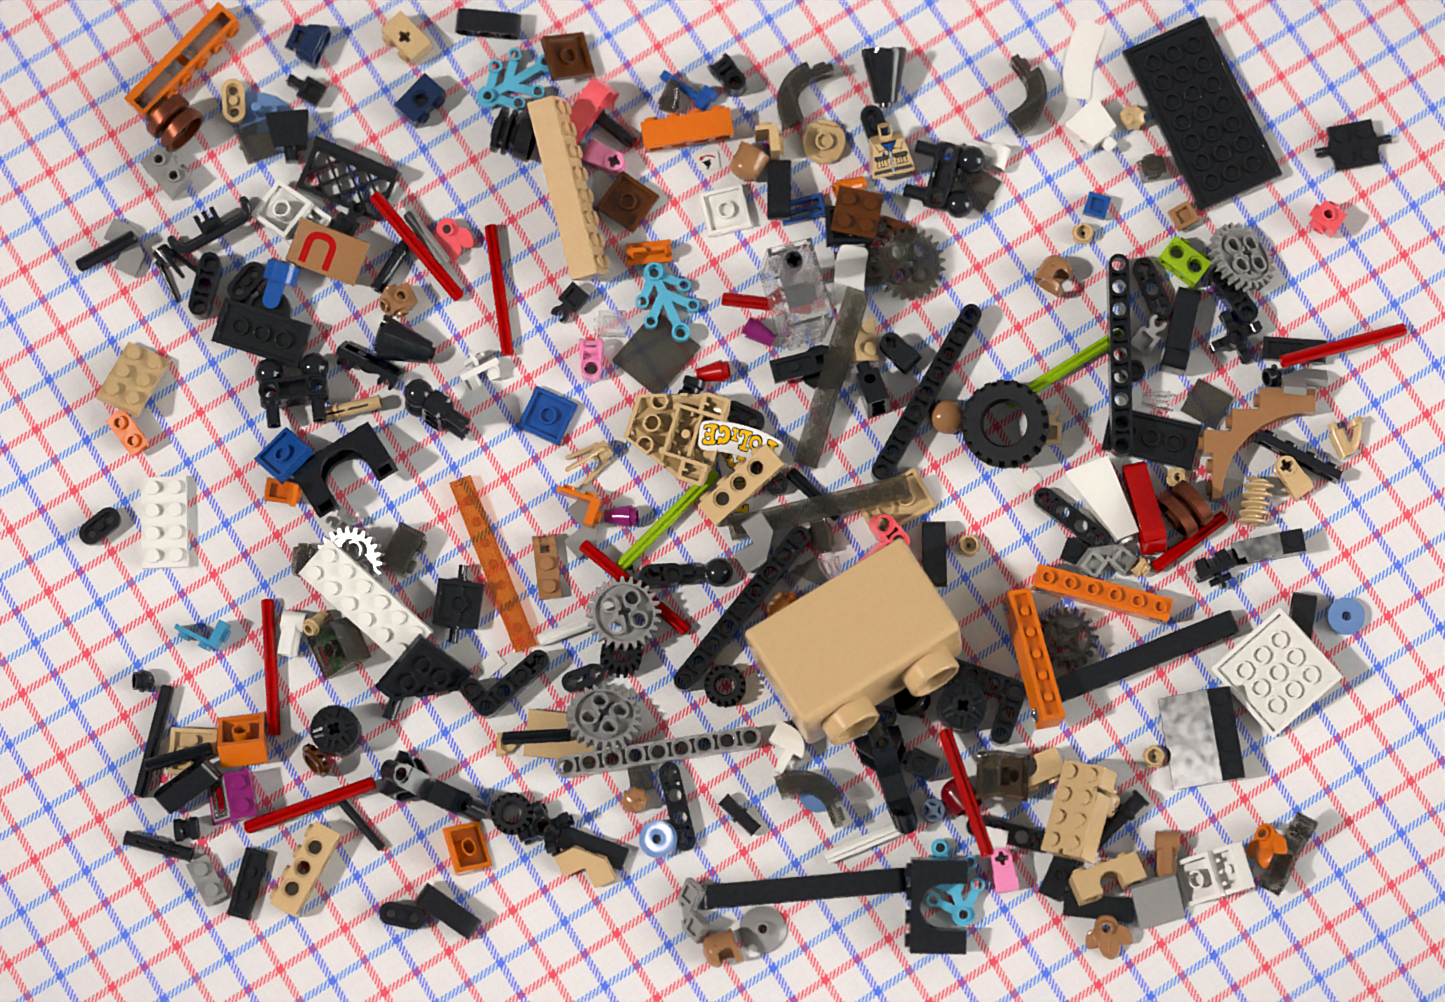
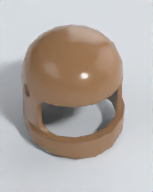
M741 141L736 154L730 162V169L739 179L752 182L760 176L770 157L755 146Z
M1051 255L1044 259L1034 274L1033 280L1041 288L1060 298L1064 292L1060 284L1064 280L1072 278L1073 267L1065 258Z
M731 928L708 935L704 939L703 953L706 961L711 966L722 967L721 962L728 958H735L736 963L744 961L736 945Z

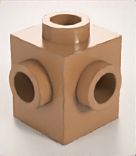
M409 282L396 286V284L387 286L383 289L384 292L378 299L381 310L390 317L396 316L397 318L408 315L418 303Z

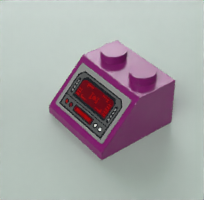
M249 769L222 774L213 785L207 788L213 826L248 820L259 816L253 775Z

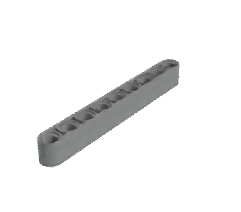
M748 726L624 746V749L616 747L615 752L609 748L606 749L605 753L602 750H597L596 752L590 751L565 755L557 760L556 771L560 777L569 779L666 762L751 750L758 746L761 734L757 728ZM747 732L754 733L757 737L756 742L752 744L746 743L744 741V734ZM723 736H730L734 744L731 747H724L721 744V738ZM706 739L710 742L711 747L707 751H702L698 748V742ZM678 743H684L688 747V751L683 755H679L675 752V746ZM662 747L665 755L662 758H655L651 753L652 749ZM637 750L642 754V758L638 762H633L628 757L629 753ZM610 754H615L619 758V762L614 766L606 763V757ZM588 757L593 758L596 761L595 767L593 769L584 768V759ZM562 762H571L573 765L572 771L563 773L560 770Z

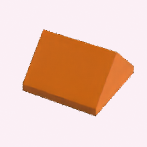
M475 821L442 829L457 876L492 866L480 822Z

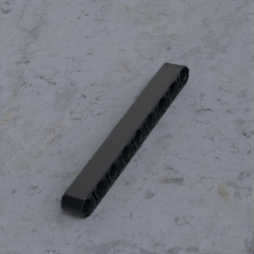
M1114 254L1106 266L1110 452L1117 458H1123L1129 454L1133 447L1130 276L1128 258L1123 254ZM1115 261L1120 262L1123 265V270H1115L1112 267V263ZM1112 285H1122L1124 292L1116 293ZM1113 307H1122L1124 314L1121 316L1116 315L1113 312ZM1117 328L1122 329L1125 337L1117 338L1113 330ZM1114 352H1123L1125 359L1122 361L1117 360L1114 357ZM1121 373L1125 376L1126 381L1118 383L1114 375ZM1115 397H1124L1126 405L1119 406L1116 404ZM1118 418L1124 419L1127 424L1126 428L1117 427L1115 420ZM1116 442H1125L1127 450L1119 451L1116 448Z
M968 304L962 309L873 464L871 477L875 483L883 484L889 481L980 323L982 313L977 305ZM973 312L976 314L977 319L969 321L965 318V314ZM961 331L966 335V338L964 340H957L954 337V333ZM949 350L954 353L955 357L947 360L943 357L942 353ZM934 370H940L943 372L944 377L935 379L931 373ZM928 389L932 392L933 396L925 399L920 395V392ZM918 409L921 412V416L919 418H912L909 411ZM899 429H908L910 436L907 438L900 437L898 434ZM889 448H896L899 451V455L892 458L887 455L886 451ZM883 467L888 471V474L885 477H879L876 475L875 470Z
M796 526L787 534L674 675V685L678 691L686 693L693 689L805 550L810 539L809 531L805 527ZM796 533H802L805 535L806 540L803 543H797L793 540V536ZM781 551H789L792 556L791 559L788 561L781 560L778 556ZM773 568L777 571V576L769 579L764 575L765 570ZM754 586H759L763 590V593L758 597L750 594V589ZM745 604L749 610L746 614L740 615L735 610L736 606ZM724 622H731L734 625V629L727 633L721 629V625ZM712 639L717 640L720 644L719 648L714 651L709 650L706 646L707 642ZM697 657L705 661V665L700 669L692 665V661ZM683 675L691 679L690 684L685 687L680 686L677 682L678 678Z
M1231 610L1056 678L1061 702L1076 698L1240 632Z
M892 868L702 885L701 887L706 893L700 903V910L905 892L907 886L906 869Z

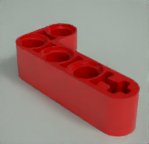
M1141 461L1123 465L1122 475L1139 530L1138 541L1141 553L1145 556L1166 551L1167 535L1146 462Z

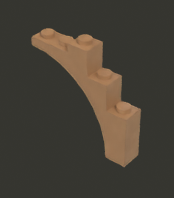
M1260 387L1257 394L1254 393L1253 407H1257V409L1232 408L1229 415H1226L1225 428L1229 429V431L1204 430L1202 436H1198L1197 449L1201 450V457H1210L1206 461V473H1210V482H1206V495L1210 496L1209 502H1219L1221 500L1223 482L1229 463L1236 451L1248 438L1260 429L1277 421L1292 417L1312 416L1314 414L1315 389H1307L1304 396L1284 394L1282 388Z

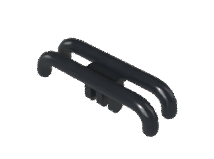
M241 196L239 199L241 204L240 213L224 222L221 221L213 206L209 208L210 213L213 215L209 218L205 210L201 212L205 221L201 222L198 215L193 216L202 234L185 243L179 242L175 236L170 235L167 238L170 247L179 254H189L245 224L252 215L250 201L246 196Z

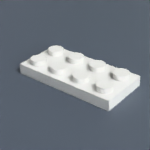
M188 477L140 478L142 569L189 568Z

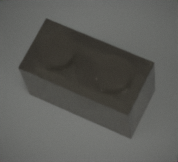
M400 522L384 552L385 555L381 558V561L386 562V565L383 567L404 578L407 577L408 573L412 574L417 566L415 560L418 554H423L427 547L426 535Z

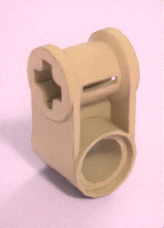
M1282 456L1274 463V474L1294 501L1314 488L1311 479L1303 472L1293 457ZM1288 464L1289 468L1287 470L1282 471L1280 467H1282V465Z

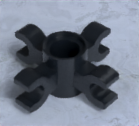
M1229 310L1220 313L1218 317L1226 330V334L1224 337L1209 343L1208 347L1211 353L1214 354L1228 347L1229 349L1236 350L1242 365L1250 362L1253 357L1244 342L1247 337L1261 332L1263 327L1258 320L1243 327L1235 325ZM1230 333H1238L1241 341H1232Z
M538 800L531 804L537 817L533 821L532 829L519 832L518 837L520 842H524L525 845H530L539 838L544 839L547 854L551 853L552 857L561 854V849L556 841L560 835L561 828L569 827L575 824L573 815H569L567 811L559 814L556 818L550 819L546 804H542ZM549 824V829L544 833L545 826Z

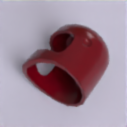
M953 778L942 787L940 795L949 811L956 818L966 814ZM972 786L978 806H981L984 799Z

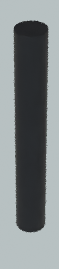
M347 800L337 803L378 852L386 846Z

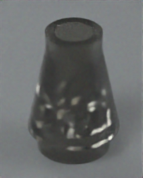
M674 79L667 80V84L657 102L659 110L676 113V110L679 109L680 81Z

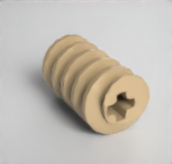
M1247 476L1246 479L1249 483H1245L1244 488L1248 491L1242 494L1246 500L1241 502V506L1245 509L1239 511V515L1243 518L1238 519L1237 522L1246 526L1258 527L1260 524H1267V521L1262 519L1261 516L1269 514L1263 507L1270 506L1271 503L1267 502L1265 498L1272 497V494L1266 490L1274 488V485L1265 479Z

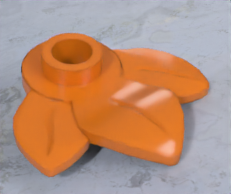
M1263 823L1256 829L1255 837L1249 842L1247 855L1251 859L1255 858L1261 867L1267 869L1274 853L1280 855L1287 854V843L1285 837L1277 833L1273 825Z

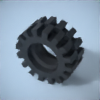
M605 640L600 653V664L603 665V670L605 672L609 670L608 675L610 676L615 673L616 678H620V674H623L624 678L628 677V673L631 676L635 674V670L638 671L642 660L643 651L641 645L637 643L636 650H633L631 645H628L629 660L618 662L612 656V653L615 651L614 644L611 643L609 647H606L607 640Z
M729 664L718 665V667L712 668L704 682L706 696L711 703L716 704L718 707L728 708L729 706L736 705V703L742 700L746 690V680L743 673L737 667H732ZM723 677L730 678L734 682L733 691L727 695L719 693L716 689L717 681Z
M507 792L504 795H500L493 802L491 819L495 827L506 835H515L527 830L533 821L532 806L522 794ZM509 805H516L521 810L520 819L514 823L507 822L503 817V811Z

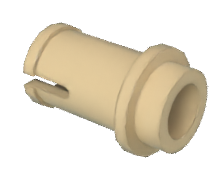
M320 610L314 617L306 619L303 624V631L309 636L317 635L320 629L331 621V617L324 620L329 616V613L325 610Z

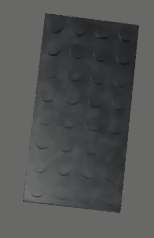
M1204 15L1122 51V55L1199 212L1282 176V171Z

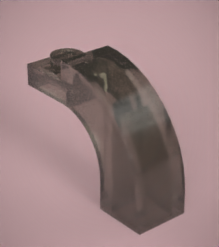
M1016 54L1010 58L1009 66L1023 83L1026 90V99L1018 108L1007 115L1006 121L1017 136L1021 138L1037 124L1042 116L1047 99V86L1039 66L1030 71L1031 66L1024 57L1021 58L1019 54Z
M806 61L796 66L786 75L780 85L777 96V116L782 131L804 123V117L798 102L799 96L807 86L834 77L832 62L827 64L820 62L810 69Z
M805 770L788 771L774 776L782 800L798 794L813 795L824 804L834 830L843 827L842 821L846 820L841 807L836 808L835 806L843 802V798L828 779L817 773Z
M1297 811L1282 834L1286 839L1287 854H1273L1267 869L1263 871L1258 886L1277 896L1281 894L1289 881L1302 850L1318 825L1317 821Z

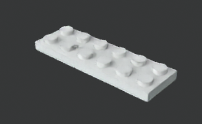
M328 539L298 573L395 661L419 633L428 638L433 632L428 625L331 539Z

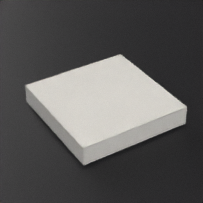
M742 183L698 193L709 238L753 228Z

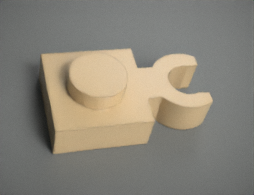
M1058 405L1055 406V413L1048 414L1050 428L1047 436L1048 439L1044 445H1062V421H1056L1060 414Z

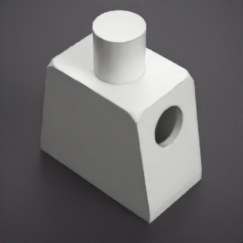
M1096 96L1065 123L1062 130L1091 152L1101 145L1110 153L1118 145L1110 136L1115 131L1116 124Z

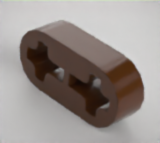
M884 215L879 217L878 224L881 225L882 222H886V227L891 228L892 231L884 229L881 232L878 226L876 236L900 245H908L913 241L915 231L910 224ZM904 229H907L908 234L911 236H906L905 239H902L901 234L895 232V230L903 232Z

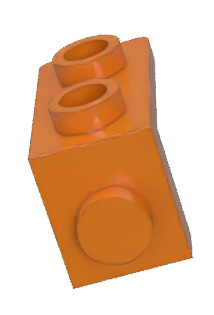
M266 477L264 501L286 503L291 507H295L296 502H300L302 489L299 488L298 483L286 480L281 484L275 478Z
M564 484L563 487L557 485L556 492L558 494L590 504L583 522L585 527L593 529L595 523H600L603 511H600L602 501L598 499L599 495L589 491H585V494L577 492L576 487Z

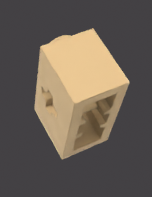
M399 11L381 28L383 41L390 48L394 46L399 51L397 55L405 63L409 61L414 66L433 49L432 42L402 11ZM403 37L405 39L409 38L410 41L407 43L406 41H402L401 39Z

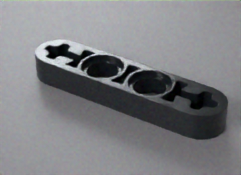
M1040 488L1036 491L1033 497L1034 505L1085 544H1088L1089 547L1103 546L1102 543L1096 545L1094 543L1096 539L1090 535L1089 539L1085 537L1090 532L1091 527L1095 529L1092 532L1095 536H1104V545L1109 544L1110 536L1106 530L1051 489ZM1045 493L1048 494V501H1050L1052 504L1054 500L1058 501V503L1054 505L1052 511L1048 510V508H1050L1051 506L1050 504H1048L1047 502L1041 504L1039 502V494L1042 496ZM1058 507H1066L1069 515L1066 518H1059L1056 515ZM1078 520L1085 521L1087 530L1078 532L1074 527L1075 522Z
M666 762L659 769V777L670 823L674 829H683L690 826V830L685 831L687 837L692 838L689 846L684 847V844H679V840L682 839L680 831L676 833V846L681 851H690L695 847L696 837L680 771L675 763ZM666 767L676 770V773L673 774V781L676 782L678 780L679 785H670L665 788L664 784H669L668 777L663 776V772H666ZM672 789H678L681 792V799L677 802H672L668 798V793ZM681 811L686 814L687 820L684 824L679 825L674 822L673 817L676 812Z
M982 816L985 826H987V822L992 823L990 825L991 828L1001 825L1005 830L1009 831L1006 845L1041 854L1047 853L1041 850L1042 845L1040 843L1034 842V847L1029 846L1033 837L1032 833L1037 834L1035 839L1042 840L1045 835L1044 831ZM967 820L966 830L969 835L974 837L969 820ZM1018 831H1025L1028 834V841L1026 843L1020 844L1016 841L1015 835Z

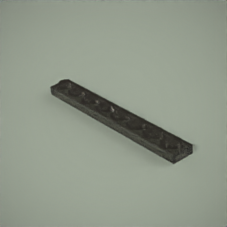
M850 286L846 288L793 462L817 469L870 297L868 292Z
M906 474L729 517L727 522L731 539L736 541L749 537L741 522L759 511H762L772 526L773 531L911 498Z

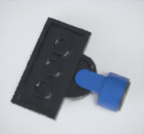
M273 257L268 259L263 278L268 279L266 289L256 291L250 296L247 304L225 298L211 341L266 359H274L279 363L299 369L313 325L291 319L292 307L288 298L283 294L285 285L295 288L301 271L299 266Z

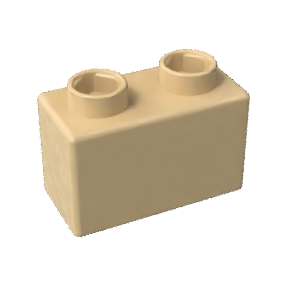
M902 538L896 539L745 632L753 660L802 737L809 744L816 743L826 736L835 746L846 744L858 738L878 721L879 713L875 708L876 705L906 687L913 696L919 697L929 694L947 683L958 672L959 664L955 657L962 652L959 623Z

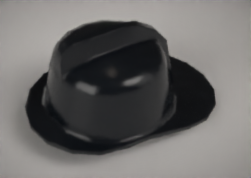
M907 687L893 695L896 712L900 715L923 719L925 711L931 704L930 694L915 697Z

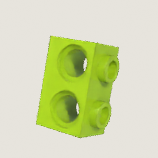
M1177 236L1172 239L1157 260L1158 264L1192 289L1211 266L1210 258L1205 253L1195 251L1191 248L1189 241L1182 237L1179 239ZM1179 250L1182 253V257L1174 258L1171 255V251ZM1189 264H1198L1200 271L1193 272L1189 268Z

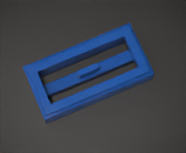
M822 193L791 200V206L819 200L818 204L791 210V215L820 208L822 211L793 217L791 220H782L783 227L824 217L825 203Z

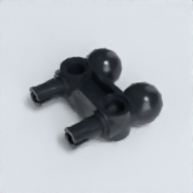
M917 140L915 153L933 157L934 162L927 186L923 188L905 184L903 196L922 201L924 207L943 212L947 211L954 218L966 217L973 208V200L971 195L964 190L953 191L959 169L966 174H975L983 168L985 164L983 151L976 146H966L963 148V146L951 142L940 141L934 144ZM952 148L954 150V157L951 160H946L944 153L947 149ZM940 192L942 194V201L939 204H934L932 197L935 193Z
M313 352L307 354L300 364L302 375L283 377L282 365L274 359L267 358L258 363L255 368V378L259 382L260 404L262 408L266 409L268 428L275 429L281 427L279 408L311 404L313 422L322 423L326 421L325 402L329 399L326 375L329 370V364L323 355ZM316 385L322 386L319 391L311 390ZM270 391L276 392L273 397L266 396Z
M422 379L412 380L406 385L404 390L405 408L410 415L422 417L426 424L439 432L448 430L462 441L466 438V435L471 430L466 425L468 426L471 419L455 410L454 402L449 397L437 390L433 391L432 386Z

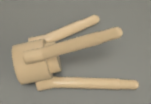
M604 440L600 443L595 442L591 446L565 457L566 460H569L587 452L590 453L566 467V472L578 467L591 458L596 463L601 462L579 486L580 490L584 489L602 468L610 463L609 458L613 456V452Z

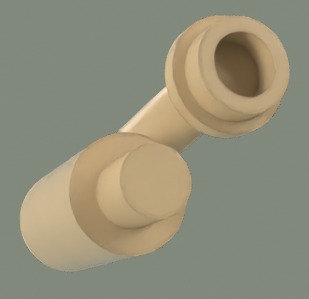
M1361 416L1348 421L1349 429L1353 428L1350 442L1343 428L1339 429L1336 422L1327 425L1331 432L1328 436L1340 460L1353 455L1360 444L1362 424L1365 422Z

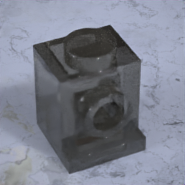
M1148 154L1143 156L1142 160L1136 162L1142 184L1164 179L1167 173L1163 155Z

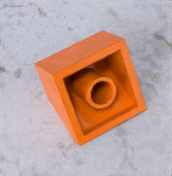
M264 712L218 718L217 749L221 768L268 763V740Z

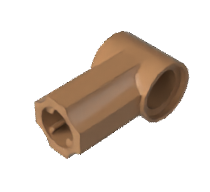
M1156 831L1154 844L1155 852H1157L1156 877L1171 873L1176 875L1177 853L1180 850V832Z

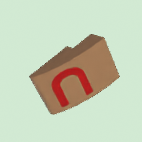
M301 217L285 260L354 286L370 243Z

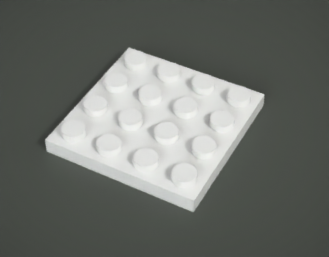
M1281 607L1210 668L1226 686H1230L1231 692L1272 738L1343 677Z

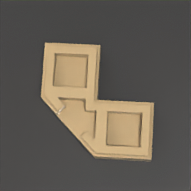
M580 846L570 847L554 857L564 877L585 868L594 888L612 882L617 878L606 856L584 850L585 848Z

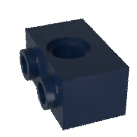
M424 73L394 104L395 110L416 129L419 124L422 126L430 118L429 114L435 108L439 109L446 100L445 90ZM425 98L428 101L424 106H418L416 104L417 100Z

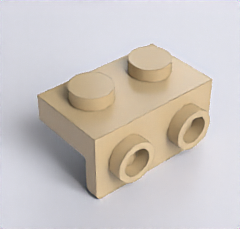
M773 122L759 123V125L755 126V142L769 141L770 160H780V155H784L783 135H779L778 124H773Z
M867 316L865 322L844 325L839 321L838 332L841 337V354L844 365L850 366L866 360L869 363L879 361L874 317Z

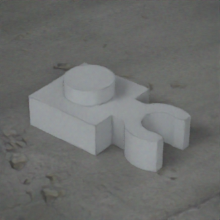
M1156 314L1149 318L1148 327L1141 324L1131 337V345L1146 357L1161 339L1156 333L1164 330L1167 326L1165 321L1160 326H1155L1154 321L1158 317Z

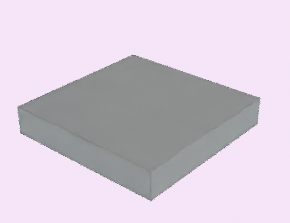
M1174 873L1129 886L1140 930L1185 917Z

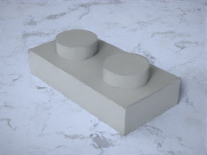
M207 854L186 864L207 907L229 896Z

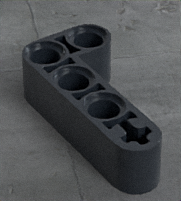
M1178 286L1160 367L1162 372L1183 376L1186 371L1201 291Z
M534 650L488 691L476 679L470 678L461 684V693L482 718L490 719L546 672L550 666V659L543 650ZM536 657L539 659L544 657V665L540 666L537 664L534 666L533 670L535 673L532 674L526 665L529 664L532 667L536 663L534 660ZM520 671L528 673V678L524 682H518L515 679L516 674ZM476 685L478 687L477 693L473 696L467 695L465 692L467 686ZM503 686L509 687L511 690L509 696L505 698L498 695L499 689ZM484 702H491L493 709L489 713H483L481 705Z

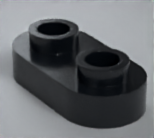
M875 105L864 107L860 115V121L868 143L870 137L879 135L877 125L886 122L882 110ZM873 115L876 119L869 121L867 117Z
M258 262L247 263L227 287L229 297L241 303L245 302L265 280L263 278L264 267ZM254 271L259 273L256 278L251 277V273ZM239 288L244 290L241 295L236 294V290Z
M731 401L730 410L736 411L737 414L735 417L728 415L727 419L729 422L745 425L760 431L763 429L765 419L761 412L737 401ZM755 419L758 423L756 426H750L749 421Z
M112 507L103 508L80 527L79 537L81 541L89 546L99 544L120 526L121 515ZM109 516L114 518L111 524L106 523V519ZM90 531L96 532L94 538L88 537Z
M390 901L384 903L379 910L381 921L387 925L417 930L426 921L424 911L416 906ZM389 909H394L396 912L393 918L387 916ZM412 914H417L419 917L416 923L410 921Z

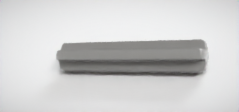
M413 210L405 213L404 220L439 264L445 266L449 263L450 258L417 214Z

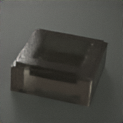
M651 765L628 769L631 788L634 786L644 790L654 789Z

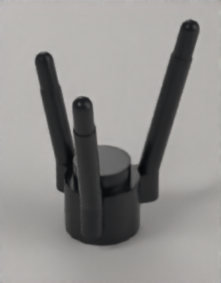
M163 244L153 252V256L156 259L155 265L159 268L170 294L177 303L179 299L164 266L166 268L171 266L181 278H184L185 275L175 264L176 258L195 273L197 268L171 249L168 244Z

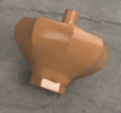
M633 786L631 789L624 791L620 803L624 806V811L637 814L639 811L646 809L649 797L645 794L644 789H638Z

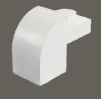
M779 720L769 739V743L784 751L774 769L775 773L782 776L784 772H790L795 762L792 760L793 756L802 760L804 741L798 730Z

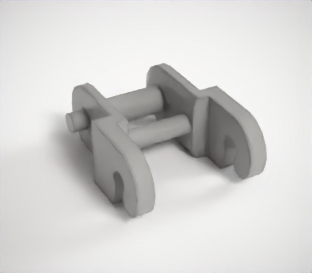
M340 505L336 509L338 510L337 516L341 520L333 516H328L325 520L327 524L332 521L331 528L334 530L338 528L346 529V527L358 524V519L349 514L348 510Z

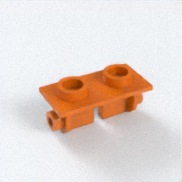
M670 239L625 244L627 266L645 265L651 262H673Z
M118 409L105 420L131 457L139 451L144 452L148 449L147 444L149 441L128 413Z

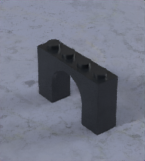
M369 422L358 426L355 430L337 439L324 449L317 451L292 474L319 518L339 507L328 488V478L332 470L340 463L347 460H361L370 467L378 482L398 471L394 461Z
M910 857V863H906V877H910V886L905 888V900H909V910H905V924H909V933L904 935V947H909L910 954L966 955L967 930L965 928L935 927L929 924L921 915L920 905L924 894L935 885L968 884V859Z

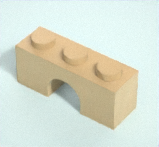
M1055 746L1032 756L1035 772L1030 777H1024L1023 791L1027 790L1028 793L1040 789L1041 783L1048 781L1049 784H1053L1059 781L1063 764ZM990 772L989 776L994 786L993 772Z
M1125 851L1116 855V858L1107 861V859H1102L1091 868L1080 867L1074 870L1070 876L1069 884L1079 907L1101 899L1104 892L1100 885V880L1110 877L1117 880L1122 891L1129 889L1130 885L1144 882L1147 876L1136 851L1132 853Z

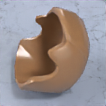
M941 399L930 408L929 422L938 432L953 434L961 429V415L964 410L959 403L953 400Z

